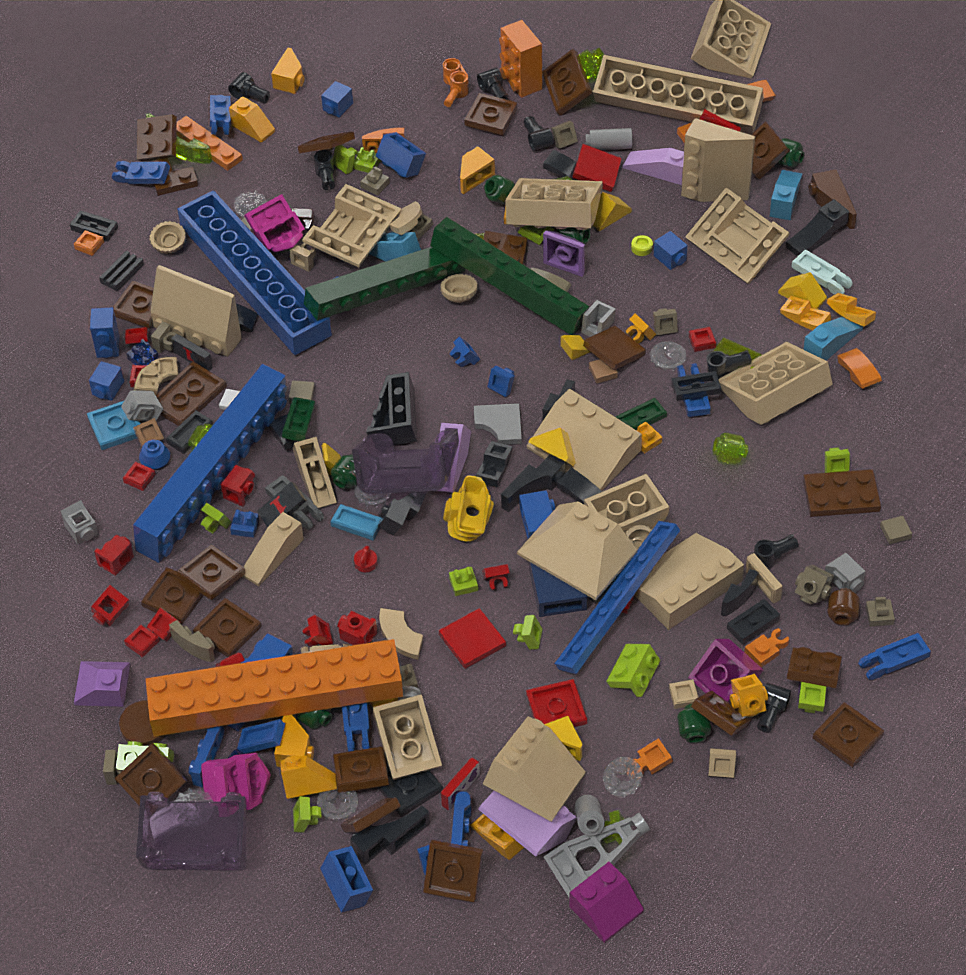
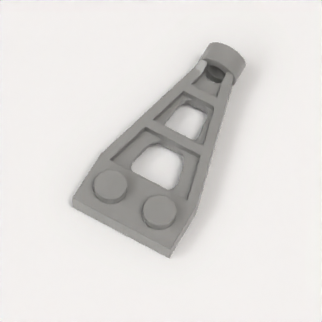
M637 813L632 818L629 817L603 827L602 831L596 835L589 836L585 834L567 841L544 856V859L569 897L570 891L608 861L614 865L638 838L651 829L641 814ZM635 825L637 829L632 830L631 826ZM614 833L619 834L622 838L621 844L612 852L607 853L601 845L602 839ZM595 847L600 852V860L591 870L585 871L577 861L576 855L581 850Z

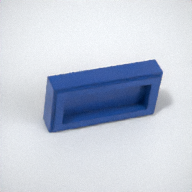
M279 719L242 729L237 751L241 754L279 746L285 723Z

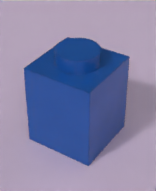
M335 81L321 95L323 111L340 118L353 104L352 88Z
M669 231L654 241L653 256L668 269L672 270L687 260L688 245Z
M102 361L89 379L92 395L111 401L124 383L121 367Z

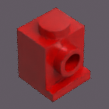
M235 465L221 484L223 498L243 507L246 504V495L251 494L254 488V472L248 468Z
M117 534L110 541H107L101 550L97 548L94 551L97 564L115 576L134 558L130 540Z
M109 585L91 606V612L94 613L92 615L93 619L100 625L107 623L111 626L119 615L127 609L129 599ZM106 607H111L113 611L111 613H107L106 611H104V609Z
M351 611L348 616L342 615L337 625L340 639L352 645L371 643L377 634L376 619L366 618L354 611Z

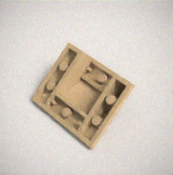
M345 184L335 197L334 211L320 228L313 225L302 239V242L359 267L390 227L389 224L400 214L401 208Z
M725 188L685 237L749 284L790 233L774 221L772 223L747 206L742 198L728 188Z
M572 502L558 505L517 551V555L597 600L637 553V548L616 522L580 502Z

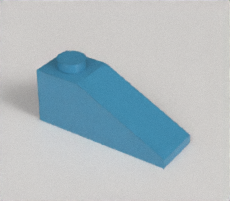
M781 171L771 198L769 217L791 220L803 173Z
M407 232L403 235L384 233L369 254L383 261H389L420 251L421 248L415 232Z
M844 317L820 324L805 336L803 350L821 359L828 360L861 332L863 326L851 322Z

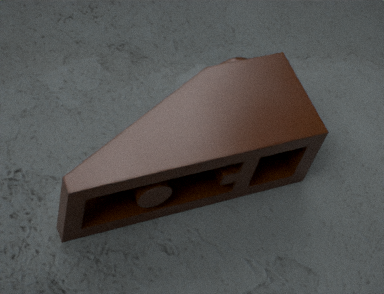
M837 170L812 174L808 189L810 195L814 196L816 203L823 207L835 199L849 210L848 223L845 226L849 229H855L857 213Z

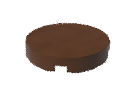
M148 700L134 702L120 716L119 727L121 735L127 743L134 741L150 746L152 743H158L165 737V735L155 737L153 735L149 718Z

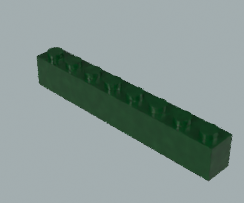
M446 217L434 227L430 243L432 248L568 334L574 335L582 327L583 314L590 306L450 218Z
M429 247L306 287L304 305L318 321L451 275L464 272L465 268L434 248Z

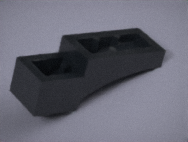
M835 199L819 209L815 217L802 230L786 241V248L797 257L804 250L814 251L829 241L834 231L848 223L849 210Z
M549 454L537 468L529 464L502 492L501 508L510 512L519 504V495L547 489L552 491L557 486V481L565 474V462Z
M425 472L410 494L400 500L393 499L389 505L384 504L378 514L381 518L378 527L394 535L401 528L404 520L410 522L419 512L434 476Z
M421 805L398 820L378 826L370 825L360 832H355L350 842L356 856L366 865L384 849L390 855H393L430 825L429 811Z

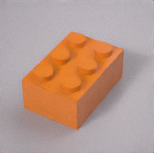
M523 20L502 27L501 37L499 38L501 45L500 73L502 78L509 82L511 89L516 91L521 98L542 90V43Z

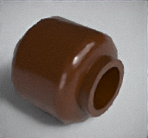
M841 588L832 592L829 596L827 607L829 618L837 625L843 626L857 620L860 609L859 596L848 588Z

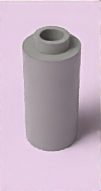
M631 128L589 130V134H585L586 145L599 150L632 149Z
M592 795L579 797L575 802V813L580 831L589 836L600 833L604 827V818L598 799Z

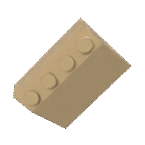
M715 0L709 7L691 59L709 70L752 78L771 23L735 0Z
M695 118L685 134L681 196L700 202L715 201L723 190L728 188L742 198V200H748L750 196L755 136Z
M519 178L506 198V224H511L514 227L533 225L535 228L555 226L556 229L576 227L578 230H587L592 227L596 219L603 181Z
M161 265L157 267L151 305L153 327L157 329L162 321L170 324L171 332H175L192 343L207 348L216 354L228 357L242 339L235 295Z
M785 342L752 360L751 364L744 365L718 379L721 390L747 418L760 425L768 423L772 418L787 412L790 408L805 402L808 398L823 392L824 389L833 385L828 361L789 342Z
M571 389L567 390L555 402L533 435L535 437L560 427L568 433L576 462L574 467L565 463V473L572 467L589 479L601 491L642 450V434ZM530 443L527 444V449L544 460L548 457V453Z
M695 533L662 555L635 592V596L670 630L727 592L731 583L737 585L742 582L744 564L729 549Z
M528 716L493 760L483 785L552 822L583 778L585 770L551 728L545 726L540 720L532 719Z

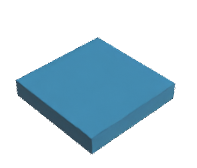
M124 401L87 413L88 420L101 450L137 439L133 427L141 423L139 420H128L121 407Z

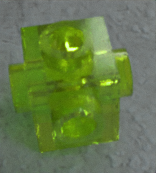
M600 47L592 51L586 49L579 54L587 79L593 78L594 80L598 76L604 55Z

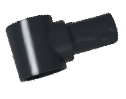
M495 67L477 74V83L482 91L487 90L494 97L509 100V95L502 87L503 80L498 68Z
M241 72L228 86L230 94L237 99H240L242 96L252 97L265 104L270 97V92L257 87L253 78L245 72Z
M528 116L524 119L523 122L529 132L528 142L532 151L554 145L553 135L549 128L543 129L542 126L538 125L533 116Z
M320 150L314 155L315 173L321 178L322 188L328 190L327 185H329L330 190L335 188L333 156L330 151Z
M748 350L733 355L724 354L721 351H713L706 358L707 372L716 371L718 379L727 375L728 372L733 371L736 367L752 363Z
M793 534L778 541L763 539L755 544L754 554L769 570L773 567L775 560L781 558L782 554L798 548L799 544Z
M767 682L765 685L768 694V701H765L766 711L762 712L757 728L762 732L770 733L777 715L787 708L791 690Z

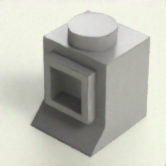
M596 300L583 314L581 333L591 337L608 329L614 323L616 309Z
M130 391L121 406L128 420L149 421L155 418L157 421L163 410L153 391Z
M81 500L61 510L64 526L78 545L98 535L96 522L88 513ZM81 516L83 521L76 524L73 519Z
M844 553L825 567V571L834 575L832 583L839 589L848 588L856 593L864 585L865 570L847 553Z

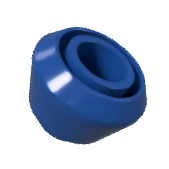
M149 440L144 443L140 451V463L151 469L162 468L170 460V451L161 441Z

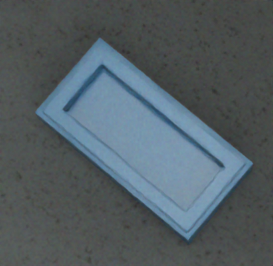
M340 504L330 522L332 527L374 540L380 530L378 523L381 518Z

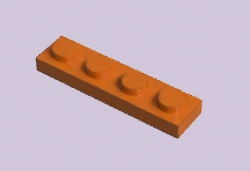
M188 116L183 117L177 122L176 135L227 171L243 160L240 152L214 134H211V132Z

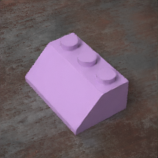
M493 791L479 807V811L534 856H538L566 841L577 818L565 806H562L551 822L496 791Z

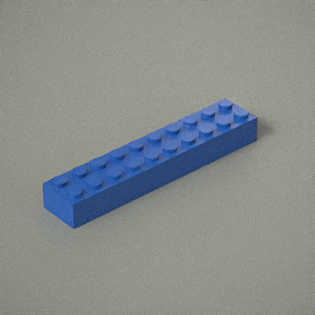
M214 190L177 208L180 226L185 229L189 237L294 355L332 336L330 318L327 317L318 321L304 305L305 290Z
M264 364L258 368L133 524L135 551L160 563L164 556L167 557L171 553L175 542L181 540L189 524L197 520L200 510L206 503H210L215 491L221 489L222 482L234 466L238 465L241 458H245L248 455L251 445L259 441L262 431L274 421L277 412L282 411L286 406V375Z

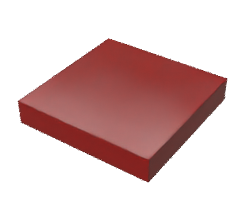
M582 144L572 177L581 181H603L602 189L612 192L622 158Z
M480 608L439 630V636L465 669L506 647V641Z
M574 679L526 690V697L534 719L547 724L568 716L574 727L587 724V717Z

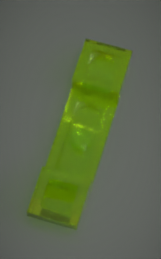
M150 113L145 115L146 118L155 117ZM176 136V157L196 163L210 164L212 162L210 146L195 138L188 143Z

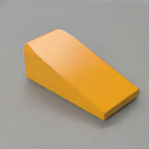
M484 814L470 825L473 830L508 860L512 859L524 848Z

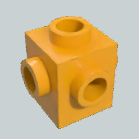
M755 674L731 680L733 694H730V702L733 709H737L742 717H752L766 711L765 701H768V694L765 686L762 685Z

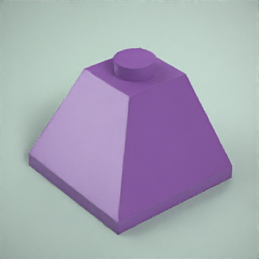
M545 231L543 233V263L583 277L585 244L575 238L555 231Z
M81 661L74 705L124 707L130 663Z

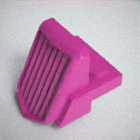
M282 194L244 215L257 239L268 250L273 252L291 249L303 237L302 231L305 228L295 211L292 212Z
M258 753L234 755L227 759L208 760L202 763L205 802L217 805L219 816L229 817L241 809L250 810L263 802L262 796L266 791L271 774L263 761L258 757Z

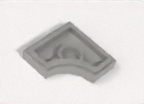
M519 404L474 406L476 429H484L491 432L497 438L498 443L506 445L522 444Z

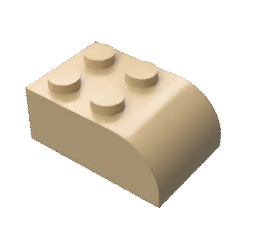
M647 474L584 499V505L616 522L624 533L629 528L639 524L653 529L658 521H664L669 513V505Z

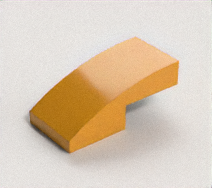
M837 293L827 299V304L834 311L851 322L865 327L875 320L876 312L857 307V298Z
M790 296L780 309V313L812 331L820 324L831 320L830 312L811 308L809 300Z

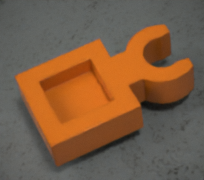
M777 628L772 631L770 638L763 634L745 646L744 652L762 668L779 656V649H784L788 646L789 637L787 636L783 640L777 639L781 634V630Z
M658 738L637 751L640 758L628 760L625 763V767L627 770L633 767L638 768L636 772L631 774L635 781L642 778L644 771L647 769L651 774H654L672 763L673 759Z

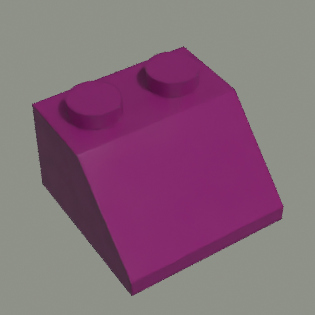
M715 639L688 678L694 680V683L703 692L713 691L731 704L730 694H733L731 680L755 674L758 678L763 669L730 639Z
M609 861L569 892V907L604 943L644 912L628 880Z

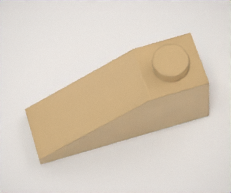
M317 437L294 443L293 452L313 504L318 508L337 503Z
M282 512L267 528L244 565L245 575L242 577L259 587L304 540L301 522Z

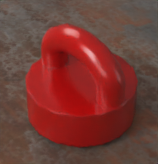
M365 546L355 553V568L360 572H370L376 568L377 555L369 546Z

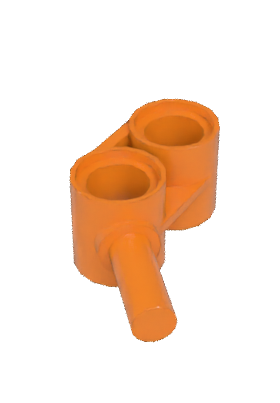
M456 58L446 59L443 62V80L446 84L450 85V93L445 99L444 105L451 107L456 98H464L468 95L469 82L468 74L460 61Z

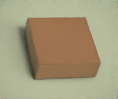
M602 360L589 362V369L596 384L618 377L617 370H613Z
M155 418L133 427L141 447L149 440H164Z

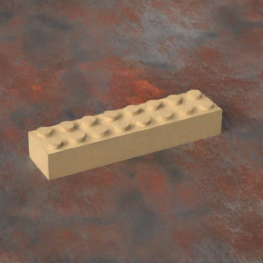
M603 55L593 90L595 102L693 122L695 118L699 119L704 109L741 127L740 132L750 135L755 131L764 99L763 88L607 55Z

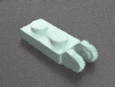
M804 250L792 261L793 269L802 274L811 272L818 284L825 288L828 287L832 294H844V288H850L853 284L852 280L840 272L838 268L807 250Z

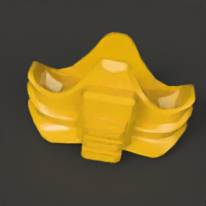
M466 476L459 491L453 492L452 497L446 501L443 520L448 522V533L455 539L474 541L485 531L494 502L491 500V495H489L482 478ZM469 507L476 508L479 514L477 516H470L467 514L466 509Z

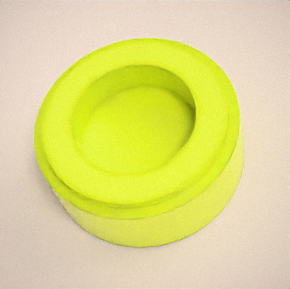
M636 236L631 242V250L638 256L649 255L653 250V241L648 236Z

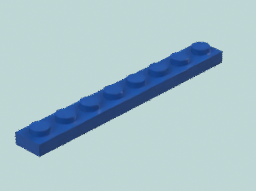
M658 521L637 550V553L628 562L554 663L559 670L574 674L578 673L680 532L677 524Z

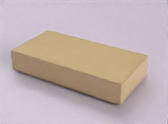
M754 553L747 556L746 573H748L749 569L759 572L758 587L772 603L780 601L783 586Z

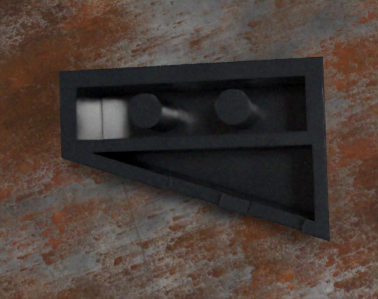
M409 372L386 376L379 395L377 409H374L372 414L371 426H368L366 431L372 449L417 441L415 389Z

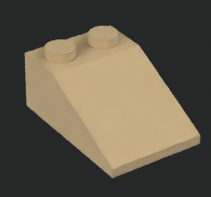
M422 694L373 707L374 720L393 780L442 767Z

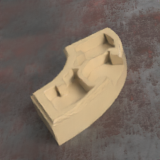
M415 201L402 208L399 217L389 224L391 231L403 235L418 224L417 219L422 218L423 215L420 204Z
M177 357L156 359L144 369L142 368L137 376L134 391H153L156 395L161 383L173 380L178 375Z
M380 608L379 619L383 636L386 640H395L397 652L418 660L423 643V635L407 627L404 620V611Z

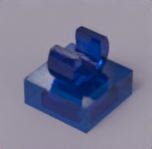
M143 339L126 353L127 359L135 365H149L152 361L159 358L158 352Z

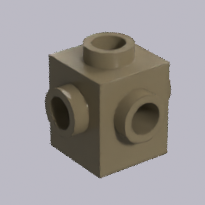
M815 565L806 566L804 572H801L796 579L795 585L797 588L795 593L801 595L800 599L809 604L821 602L823 599L826 600L832 590L830 584L834 575Z

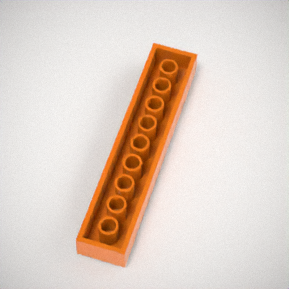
M394 639L145 678L149 718L154 737L403 697L402 679Z

